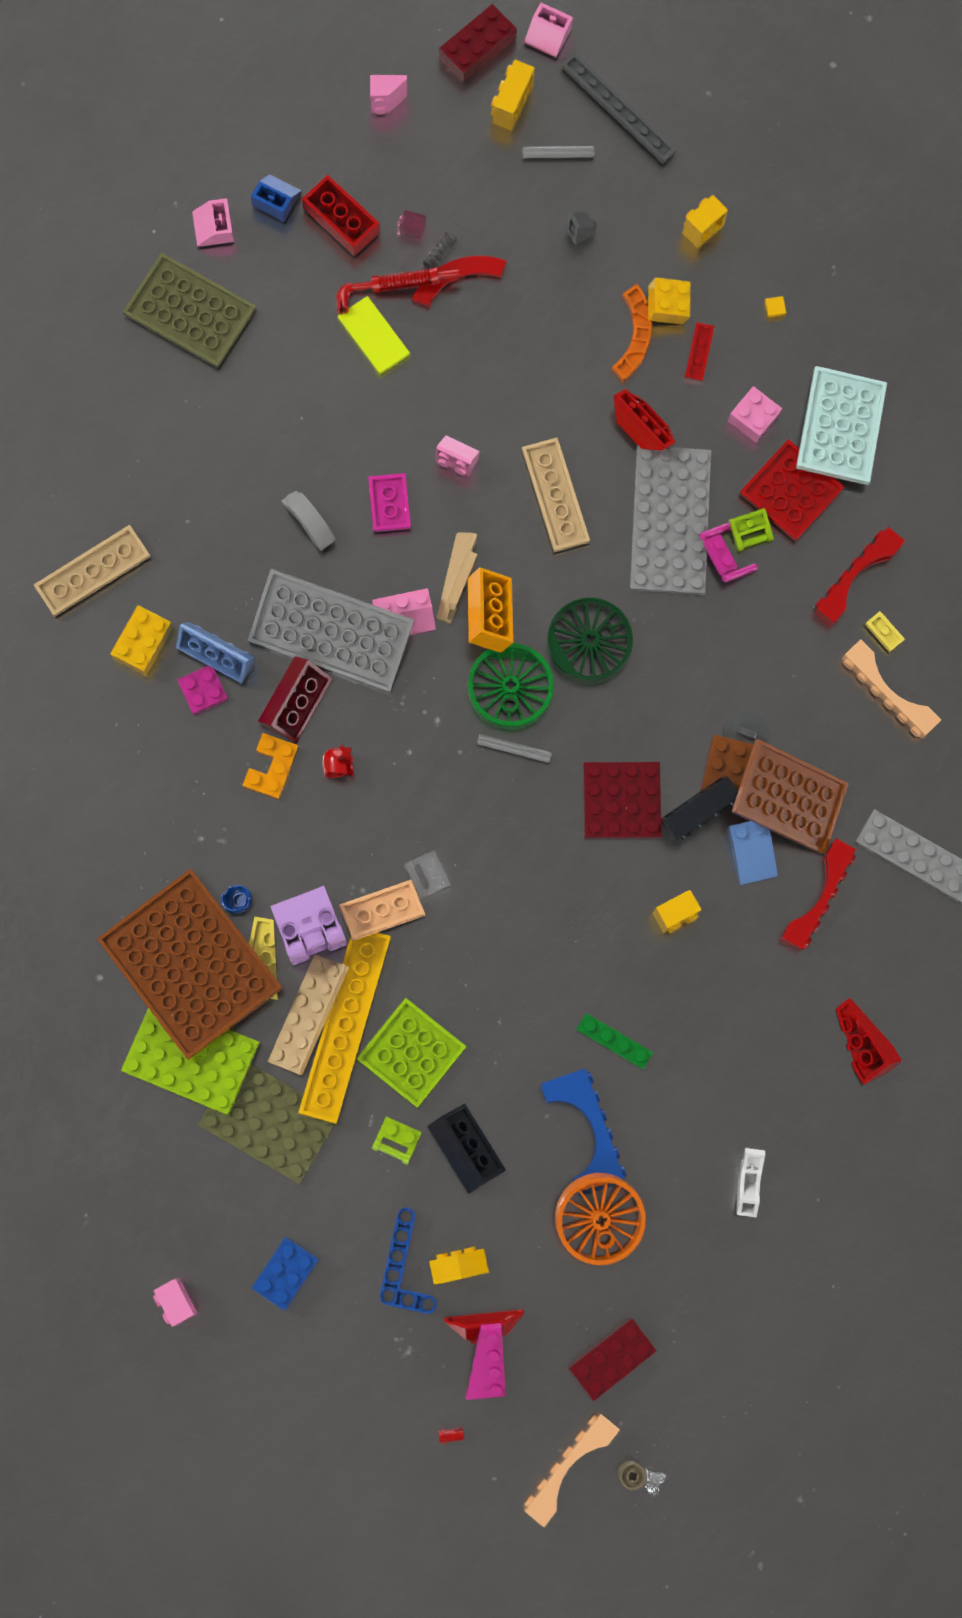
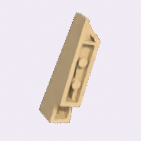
M462 532L456 534L437 614V619L451 624L468 583V577L471 575L476 564L478 554L472 551L477 542L478 534Z

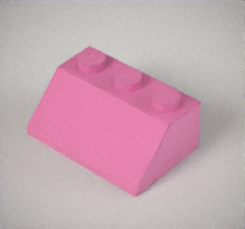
M428 588L372 600L373 605L415 619L410 635L436 630Z

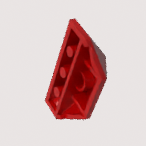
M627 389L613 396L617 423L641 449L664 451L674 445L675 439H673L670 427L645 400L630 393Z
M524 1310L444 1317V1322L465 1340H470V1344L477 1343L481 1325L501 1323L502 1337L507 1336L524 1315Z

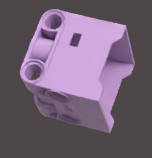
M324 886L270 906L292 966L308 961L310 955L323 950L334 951L347 946L344 933L337 921Z

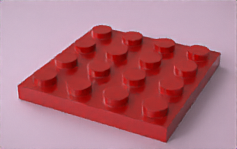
M788 439L744 486L739 494L756 509L765 508L768 519L796 542L840 494L845 486L834 477L796 469L799 447Z

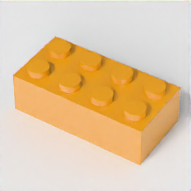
M481 567L468 577L469 643L500 653L513 643L512 578Z

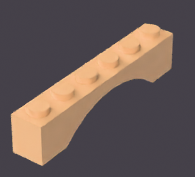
M861 639L843 656L844 665L849 670H853L857 674V678L862 683H866L870 687V691L876 697L879 696L884 701V705L889 710H893L897 714L899 721L903 724L906 723L911 728L912 734L916 737L924 738L941 721L928 706L908 702L895 694L886 685L878 672L874 652Z
M601 1413L598 1415L594 1414L587 1423L590 1426L585 1432L583 1430L579 1432L575 1438L577 1441L572 1448L569 1446L562 1455L564 1459L561 1463L558 1464L556 1462L549 1471L551 1473L550 1477L547 1480L543 1479L537 1486L539 1491L536 1495H530L524 1503L526 1506L525 1512L541 1526L545 1527L557 1511L559 1487L568 1469L584 1454L594 1449L608 1446L620 1429Z

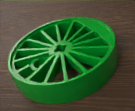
M512 643L501 653L487 649L477 658L468 676L467 690L470 703L481 719L500 729L516 730L535 723L544 715L552 701L554 680L548 663L537 651L523 644ZM490 659H499L505 678L490 663ZM502 659H510V676L507 674ZM513 659L522 660L513 676ZM525 660L536 662L517 678ZM485 662L501 680L478 670V668ZM538 665L542 667L544 674L521 681ZM475 674H478L498 684L474 683L473 680ZM545 677L548 681V687L522 686ZM509 683H513L512 690L509 689ZM473 687L496 688L497 690L475 697ZM523 690L547 691L548 695L544 701ZM500 693L483 709L477 702L478 700ZM521 695L543 704L542 707L536 712ZM503 697L495 716L492 717L486 711ZM518 699L533 714L532 716L524 719ZM511 700L515 703V707L509 709L504 703ZM501 709L508 714L507 721L497 719ZM518 711L521 720L510 721L511 714Z

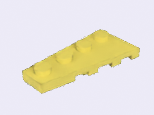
M254 917L249 945L277 979L274 920ZM278 993L270 999L278 1000Z

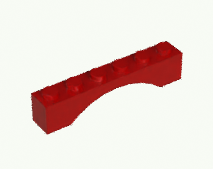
M887 527L885 531L881 529L874 537L876 541L873 544L869 543L862 551L865 554L861 558L857 556L851 563L852 569L849 572L845 570L839 577L841 581L838 585L833 584L827 591L829 595L825 599L822 597L816 603L817 609L814 614L830 627L836 623L846 610L848 590L854 578L870 565L890 560L904 544L905 540L891 528Z
M837 838L832 841L824 856L826 879L819 900L808 913L787 925L779 941L799 952L803 948H808L812 941L809 938L812 931L816 932L821 924L818 921L821 914L825 915L830 907L827 904L829 899H834L839 890L836 888L839 881L843 882L848 873L845 869L848 865L851 866L856 858V855H854L855 848Z

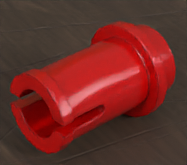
M462 1427L438 1431L440 1444L444 1443L446 1445L448 1442L464 1441Z

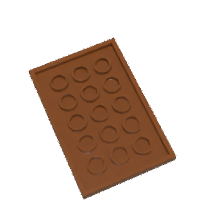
M755 740L732 812L820 854H826L849 783L762 740Z

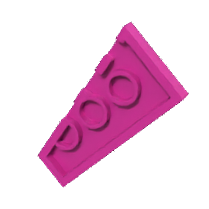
M501 1323L480 1326L472 1371L465 1395L466 1400L506 1397Z

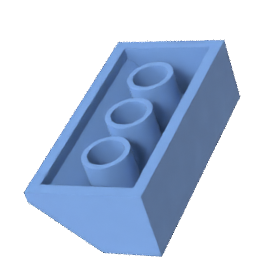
M190 622L182 623L179 627L176 649L240 683H243L253 669L255 657L250 653L244 652L232 643H228L215 634H211Z

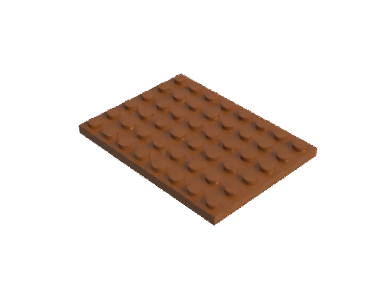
M191 868L97 938L187 1060H190L283 989Z

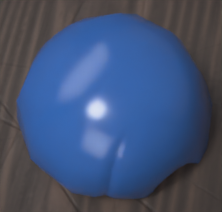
M230 886L221 895V903L228 912L241 914L250 907L252 895L245 886Z

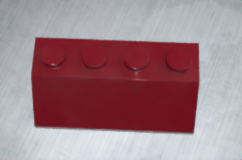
M294 656L258 722L270 731L296 744L333 678L308 659Z

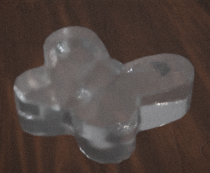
M649 1471L643 1487L648 1489L649 1493L653 1496H657L659 1493L658 1485L666 1480V1475L662 1472L654 1473Z

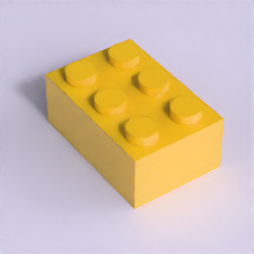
M514 60L512 66H508L505 74L507 77L505 81H501L498 88L500 92L498 96H494L491 103L493 107L491 110L493 124L510 131L513 130L533 87L535 67L518 60Z
M137 605L110 653L112 659L147 677L174 628L172 622Z

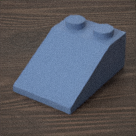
M752 821L729 826L726 831L740 885L778 877L770 830Z

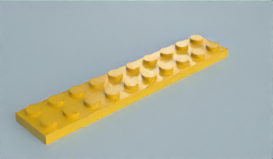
M375 933L352 941L350 937L342 963L349 967L324 1024L299 1114L337 1124L391 936Z

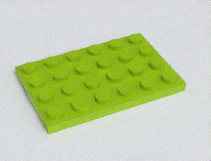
M148 1008L121 1071L229 1116L260 1042L228 1030L190 1060H187Z

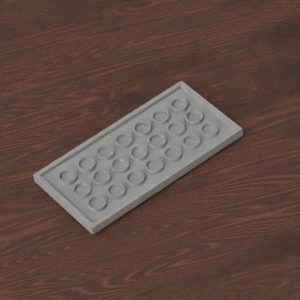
M637 445L630 590L705 595L707 550L699 534L708 530L711 450L669 447L661 451L641 449Z
M270 569L248 641L291 657L296 656L308 659L314 665L390 692L415 619L275 569Z

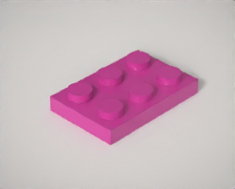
M406 474L368 476L373 531L383 532L411 529Z

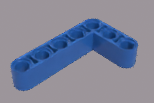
M405 1207L397 1214L380 1299L389 1306L430 1314L437 1307L436 1299L433 1296L400 1289L415 1221L414 1211ZM403 1211H409L412 1214V1219L409 1222L401 1220L400 1217ZM401 1230L406 1231L408 1235L405 1242H399L396 1238V1234ZM396 1250H400L403 1253V1259L400 1262L392 1259V1253ZM391 1270H396L399 1273V1278L395 1282L388 1279V1272ZM386 1290L394 1292L395 1298L393 1301L388 1302L384 1299L383 1294ZM407 1294L414 1297V1303L410 1306H406L403 1303V1297ZM425 1299H431L434 1302L431 1310L423 1308L422 1302Z

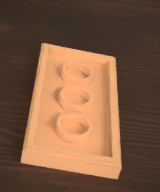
M412 880L339 904V909L352 941L425 916Z

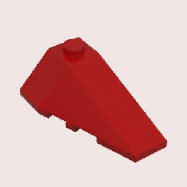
M848 998L836 1008L842 1031L847 1037V1049L852 1054L853 1069L863 1085L888 1073L902 1062L893 1045L851 998Z

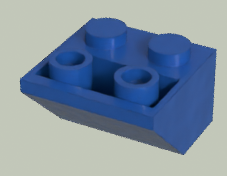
M269 174L259 181L251 195L252 206L285 222L302 191Z

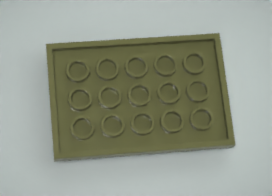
M161 252L123 310V315L218 368L256 310V305Z
M252 1064L249 1067L229 1116L208 1107L198 1123L202 1128L298 1184L302 1182L335 1124L299 1114L304 1094Z

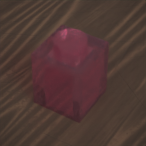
M404 210L403 216H399L397 226L400 227V234L421 240L426 225V215Z

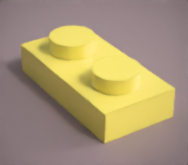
M881 611L865 623L866 627L889 653L905 640Z

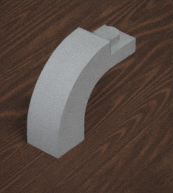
M294 491L281 501L284 507L303 526L312 543L321 551L336 540L321 515L302 493Z

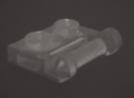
M435 850L403 865L413 881L419 900L451 886ZM417 865H420L430 886L426 890L415 870Z

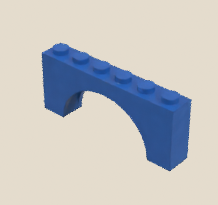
M585 1068L541 1083L540 1086L546 1103L563 1102L576 1107L586 1116L594 1132L595 1151L592 1161L583 1173L573 1178V1181L591 1173H609L625 1180L624 1177L627 1176L623 1165H619L617 1159L620 1158L619 1151L616 1146L613 1147L611 1139H614L610 1127L606 1128L604 1122L607 1120L604 1109L600 1110L597 1103L600 1102L597 1090L593 1091L591 1083H594L591 1072H587ZM608 1184L607 1187H610V1186H613V1185H616V1184ZM603 1185L594 1187L595 1192L601 1190ZM589 1188L582 1190L584 1195L592 1193V1190Z

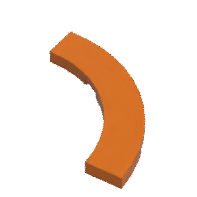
M638 284L622 295L633 319V336L630 346L623 357L612 366V370L622 383L642 363L649 348L652 335V321H648V302Z

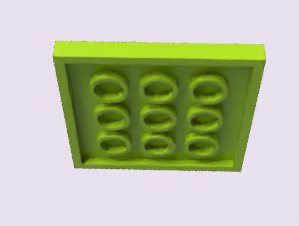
M405 998L356 1059L418 1108L467 1046Z

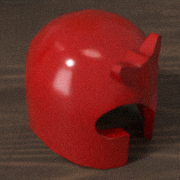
M341 745L325 752L322 762L326 778H337L344 775L354 776L351 747L345 748Z

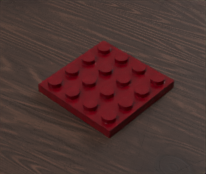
M660 762L583 763L585 839L662 837Z

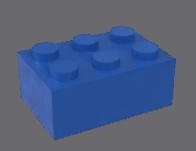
M285 1237L252 1286V1289L285 1311L320 1259Z

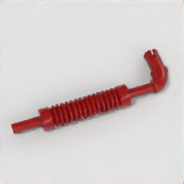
M436 267L429 270L426 269V271L424 269L422 271L419 270V272L417 270L415 272L412 271V273L409 271L408 273L405 272V274L402 272V274L395 273L394 275L392 273L391 275L388 274V276L385 274L384 276L381 275V277L379 275L372 276V281L346 283L336 294L337 312L343 314L344 308V313H348V298H350V294L353 291L373 289L374 293L382 292V290L383 292L385 290L389 291V289L392 291V289L399 290V288L406 289V287L413 288V286L420 287V285L423 287V285L426 286L427 284L430 286V283L431 285L440 284L439 279L460 277L459 269L438 272Z

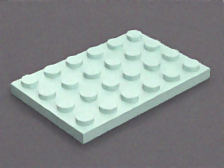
M815 366L796 469L869 485L887 382Z

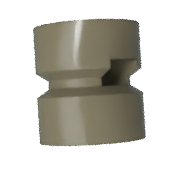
M630 1460L621 1464L618 1469V1478L627 1489L637 1490L644 1485L646 1472L638 1462Z

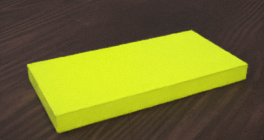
M368 296L351 306L348 313L345 314L343 312V314L337 316L338 320L379 375L410 356V352Z

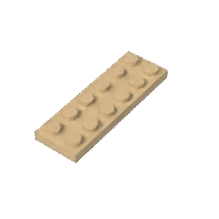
M558 437L522 447V453L553 552L590 543Z
M128 525L35 583L34 587L53 616L56 617L151 556L132 527Z
M314 954L268 1059L269 1063L298 1075H303L349 967Z

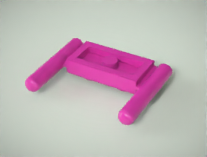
M729 523L699 534L719 575H722L723 582L731 581L758 569L756 564L737 569L738 566L721 536V533L731 530Z

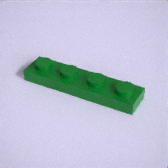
M585 1013L576 1031L644 1070L653 1054L652 1051Z

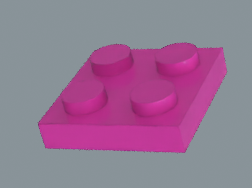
M210 666L177 679L193 715L228 699L214 668Z

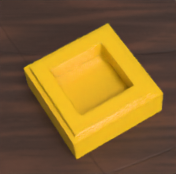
M783 296L765 299L767 318L786 316Z

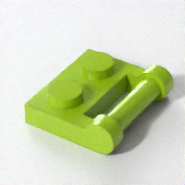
M765 508L728 520L738 552L743 551L746 547L774 540ZM764 529V534L744 541L741 539L743 535Z
M385 1117L372 1150L382 1151L402 1160V1163L408 1165L422 1132L389 1117ZM383 1137L408 1148L407 1152L403 1153L381 1143Z

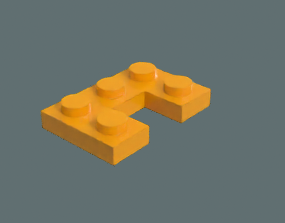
M262 733L256 752L273 758L269 771L265 774L249 768L242 786L279 800L299 746Z

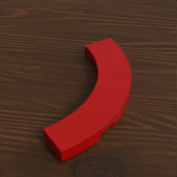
M468 256L450 261L440 266L438 272L459 269L460 277L439 279L440 284L431 285V283L430 286L427 284L421 287L420 285L412 297V302L429 308L435 296L444 286L468 275L477 274V276H490L500 279L507 260L491 256Z

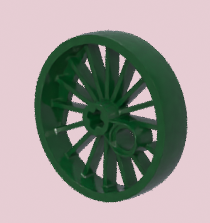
M594 597L576 599L563 606L553 617L547 633V649L554 666L565 677L583 684H597L613 678L628 662L633 647L632 629L625 614L614 604ZM585 607L587 629L575 609ZM588 607L598 608L592 630L590 629ZM603 609L610 614L594 631L600 610ZM572 611L581 629L565 618L564 615ZM612 616L616 617L619 621L614 626L607 623ZM561 619L577 633L556 628V625ZM622 626L625 634L615 635V629ZM609 629L611 635L603 636L601 630ZM555 632L577 639L558 641ZM587 638L593 639V644L590 642L586 643ZM618 639H627V648L617 646L608 642ZM579 643L565 651H563L560 646L565 644ZM602 646L625 652V655L620 661ZM581 647L569 662L566 654ZM598 649L618 665L609 670ZM583 650H585L581 667L578 673L574 669L572 664L583 652ZM593 650L606 673L596 675ZM588 651H590L592 676L582 675Z

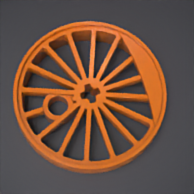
M609 1173L584 1175L568 1185L557 1202L555 1227L558 1237L570 1254L585 1263L607 1265L618 1262L627 1257L638 1246L644 1234L646 1215L643 1202L636 1190L618 1176ZM616 1184V1188L604 1205L607 1185ZM603 1185L600 1205H598L594 1187ZM621 1187L629 1192L610 1207ZM591 1188L595 1208L582 1190ZM579 1192L592 1211L572 1200L571 1197ZM634 1197L636 1206L614 1211ZM570 1202L588 1214L564 1211L567 1203ZM638 1211L637 1221L614 1218L615 1216ZM563 1215L587 1218L562 1225ZM599 1216L603 1217L602 1222H598ZM611 1222L637 1226L634 1234L631 1235ZM586 1224L567 1239L565 1238L563 1230ZM609 1226L626 1235L630 1240L622 1246L609 1229ZM589 1229L578 1249L570 1245V1242ZM595 1231L591 1254L582 1253L581 1251ZM603 1234L610 1235L607 1242L600 1241V1237ZM616 1242L620 1249L609 1253V1248ZM597 1243L601 1248L605 1249V1255L595 1256Z

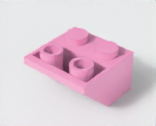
M540 3L532 18L524 43L557 58L572 29L573 17Z
M227 198L208 201L192 211L198 247L234 242Z
M445 436L436 447V461L445 468L455 469V472L459 475L470 476L479 459L480 451L449 436Z

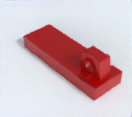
M696 322L685 378L703 382L714 331L713 325Z

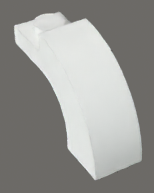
M745 1148L738 1180L737 1215L757 1217L765 1150Z

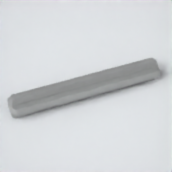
M523 147L522 154L523 158L594 157V147Z
M483 734L479 735L477 741L482 746L546 763L550 762L552 753Z

